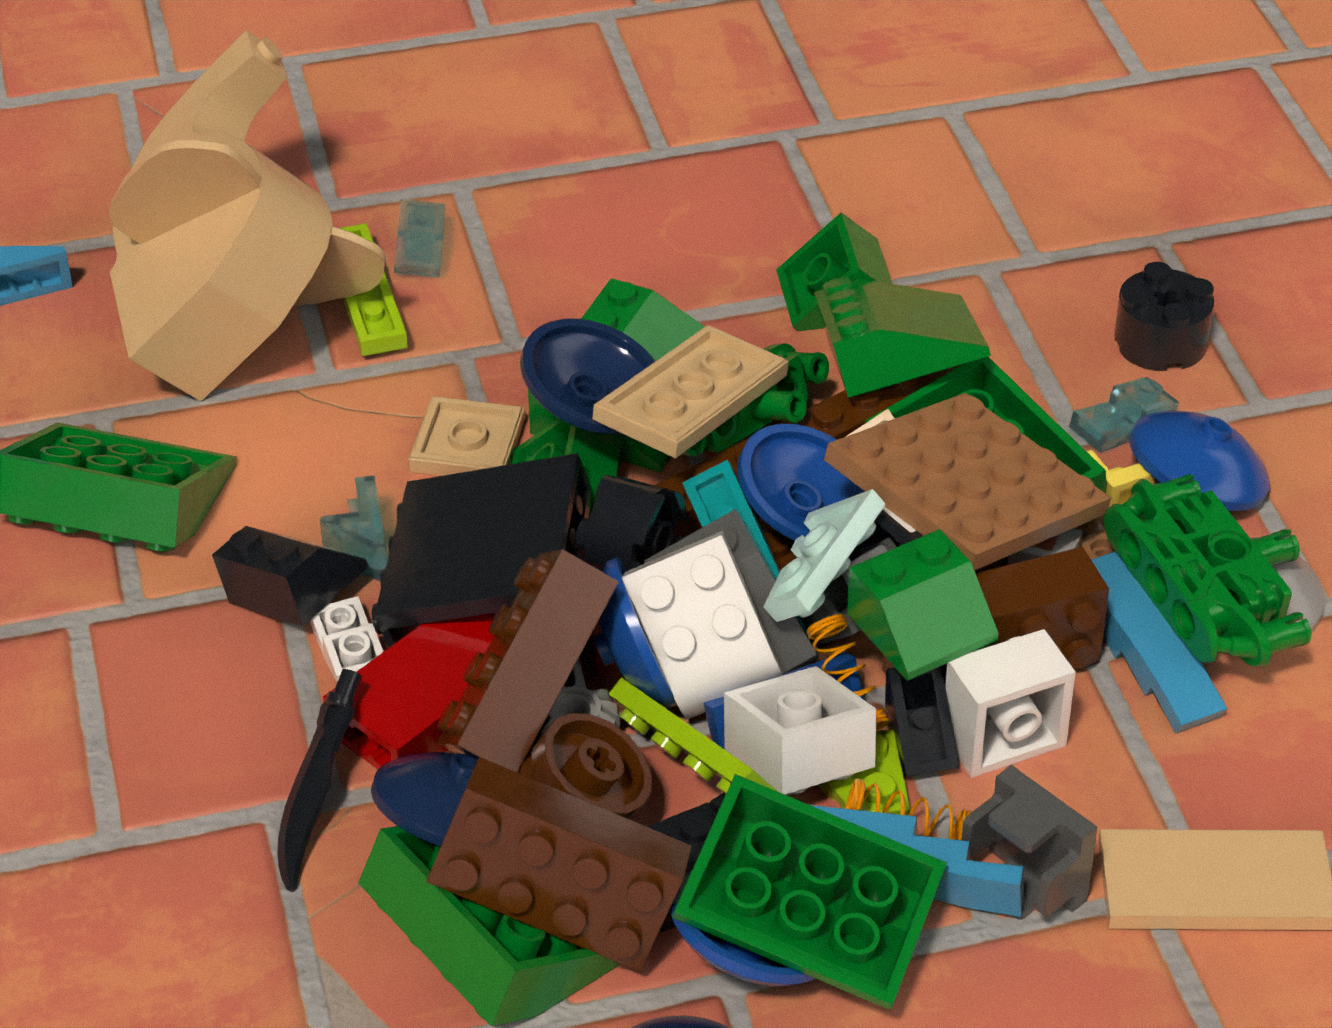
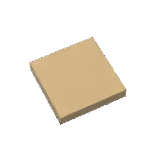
M432 396L408 459L409 472L443 476L511 464L514 449L517 447L526 420L525 407Z

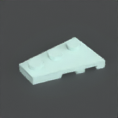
M873 489L808 513L804 524L810 532L805 537L802 535L795 540L791 551L797 558L780 571L763 606L776 622L798 615L801 618L807 617L822 605L825 600L823 592L832 580L838 578L846 571L851 563L849 555L876 528L874 520L886 504Z

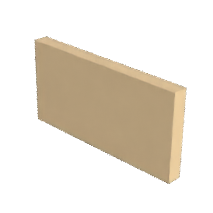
M707 325L595 403L592 419L671 457L677 458L786 377L789 361Z
M1100 829L1098 845L1108 929L1332 930V876L1323 831Z

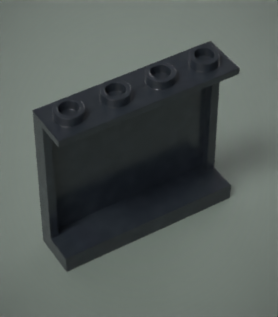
M575 453L407 481L402 503L397 505L395 533L389 538L387 566L380 574L381 590L378 602L372 606L373 626L378 634H383L388 647L402 639L405 626L496 613L504 604L510 607L520 589L514 585L515 579L529 557L536 560L538 554L563 549L581 559L583 549L576 546V532L580 522L589 516L593 490L579 454Z

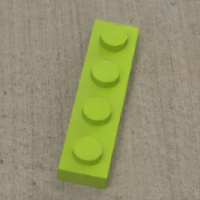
M367 223L339 228L373 242ZM385 273L380 283L372 290L342 298L362 356L384 354L389 351L408 348L407 333Z
M622 677L610 691L609 695L625 708L619 716L623 721L643 736H645L649 729L655 731L651 740L675 759L683 751L688 755L683 763L707 782L714 775L721 778L716 787L723 793H727L735 774L777 791L752 768Z

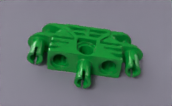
M787 343L769 345L763 348L789 361L787 376L682 453V455L696 457L697 454L707 450L720 453L774 420L790 423L801 421L807 409L808 392L806 382L820 384V381H825L828 376L829 361L826 355L819 352H796ZM623 434L625 440L631 446L638 449L641 448L642 452L651 459L657 460L667 455Z
M1191 474L1153 485L1147 479L1142 478L1133 485L1130 498L1122 505L1113 504L1106 510L1104 526L1112 547L1176 635L1183 640L1199 661L1213 663L1217 657V652L1229 653L1231 656H1238L1248 665L1265 667L1269 664L1272 654L1310 643L1312 634L1307 618L1303 619L1301 612H1294L1286 616L1292 591L1273 568L1274 565L1292 562L1299 557V543L1295 535L1291 536L1292 531L1285 528L1266 536L1250 539L1212 490L1201 494L1200 485L1197 480L1193 481L1194 476Z

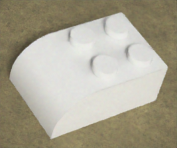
M723 531L626 571L622 576L663 675L686 720L705 713L703 703L724 697V692L784 675Z

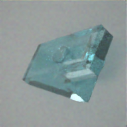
M375 476L355 478L357 498L347 499L349 513L321 517L322 543L324 547L365 558L369 567L363 573L380 581L381 571L386 569L387 554Z

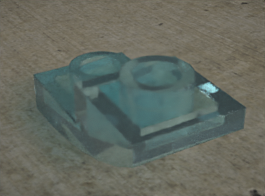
M401 199L394 273L439 278L445 204Z
M1148 377L1139 378L1113 386L1108 402L1073 411L1069 427L1101 453L1129 442L1130 432L1139 418L1158 411H1176L1179 402L1164 391L1158 382Z

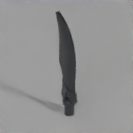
M342 669L334 691L328 693L326 700L320 706L316 722L318 726L284 808L278 836L277 856L282 881L290 892H294L297 888L306 846L331 787L335 753L338 752L344 734L355 715L356 701L354 697L362 680V675L349 669Z

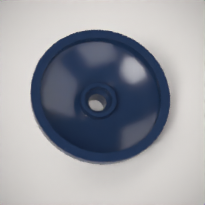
M560 319L543 324L531 333L521 353L520 369L525 384L532 395L549 413L559 420L578 429L593 433L619 434L620 432L592 419L594 404L653 364L655 360L638 342L615 328L584 319Z
M429 752L398 757L377 770L371 786L373 801L390 821L406 832L441 846L478 759L468 754Z

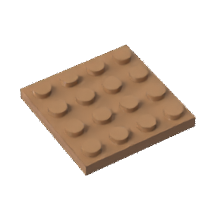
M967 393L830 442L824 457V461L865 492L873 489L885 502L887 509L923 536L940 529L971 561L974 570L1105 515L1112 499L1097 488L1089 478L1072 470L1058 460L1053 452L1040 447L1022 434L1014 424L1004 421L986 408L979 399Z

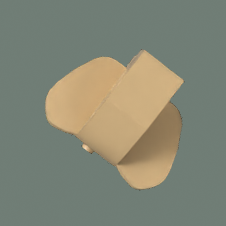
M247 30L192 84L152 131L140 150L131 171L125 176L113 196L109 216L113 223V239L117 253L116 262L109 272L128 358L199 401H202L281 325L293 306L322 303L355 296L372 290L380 283L385 269L386 255L377 244L351 232L333 227L330 209L324 198L314 188L245 142L250 123L287 79L282 63L283 54L277 45L265 37L260 40Z

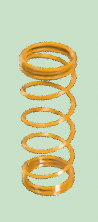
M842 614L823 618L809 626L806 631L808 638L814 640L812 645L814 650L823 653L834 652L824 661L822 671L833 675L844 674L838 678L837 681L839 683L847 676L866 666L863 663L859 666L839 671H828L825 668L832 658L842 651L855 646L857 643L853 641L847 645L830 649H819L816 647V643L820 639L833 636L848 626L847 619ZM875 686L854 691V693L861 697L874 690ZM884 708L876 710V731L889 723L888 715L880 714L884 712Z
M858 778L855 779L851 786L845 809L860 810L869 792L875 787L876 812H880V789L877 783H873L865 791V781ZM901 790L892 794L882 813L887 812L896 795L900 794V815L905 814V799ZM926 797L916 801L908 816H913L918 805L922 801L925 802L923 836H931L939 817L946 808H949L950 827L948 839H962L963 821L972 810L962 809L954 824L953 809L950 804H946L938 811L928 830L929 803Z

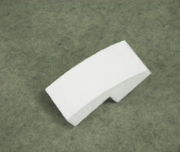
M359 596L327 604L310 620L319 647L336 681H338L342 669L357 672L383 653L373 623H368Z

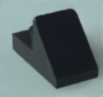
M942 666L908 681L896 668L886 669L885 714L889 718V723L886 726L893 725L903 777L959 768Z

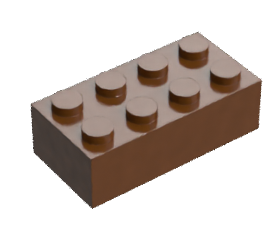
M1083 547L975 573L998 630V640L980 649L1008 641L1013 637L1024 636L1045 629L1073 669H1082L1088 665L1100 663L1109 587ZM883 654L882 669L886 675V669L895 667ZM947 663L942 665V672L945 684Z
M563 549L538 554L536 560L529 557L515 579L514 585L520 588L510 607L504 604L499 609L489 627L488 632L494 635L488 649L485 654L477 652L464 673L463 681L469 684L459 702L451 700L438 721L437 729L443 732L437 744L454 753L468 754L477 759L482 757L518 772L619 581Z
M479 757L426 882L641 971L684 879L692 846Z

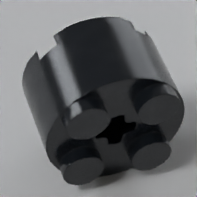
M1163 262L1148 263L1145 265L1144 271L1129 277L1120 288L1114 338L1120 345L1119 352L1134 365L1153 371H1167V365L1182 363L1181 369L1198 363L1205 356L1208 348L1214 308V287L1212 283L1206 279L1173 270L1168 264Z
M605 475L598 484L596 502L590 518H584L578 526L576 546L584 549L585 562L600 571H603L607 561L616 557L621 560L625 569L629 571L645 564L644 560L684 538L675 535L677 519L686 521L685 500L681 493L621 476Z

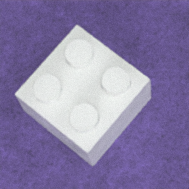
M1045 629L1024 636L1013 637L1008 641L968 653L947 663L945 689L957 758L970 778L1067 745L1076 672Z
M817 666L724 692L725 750L752 768L778 792L784 795L799 794L808 787L831 780H845L853 776L854 773L875 767L876 708Z

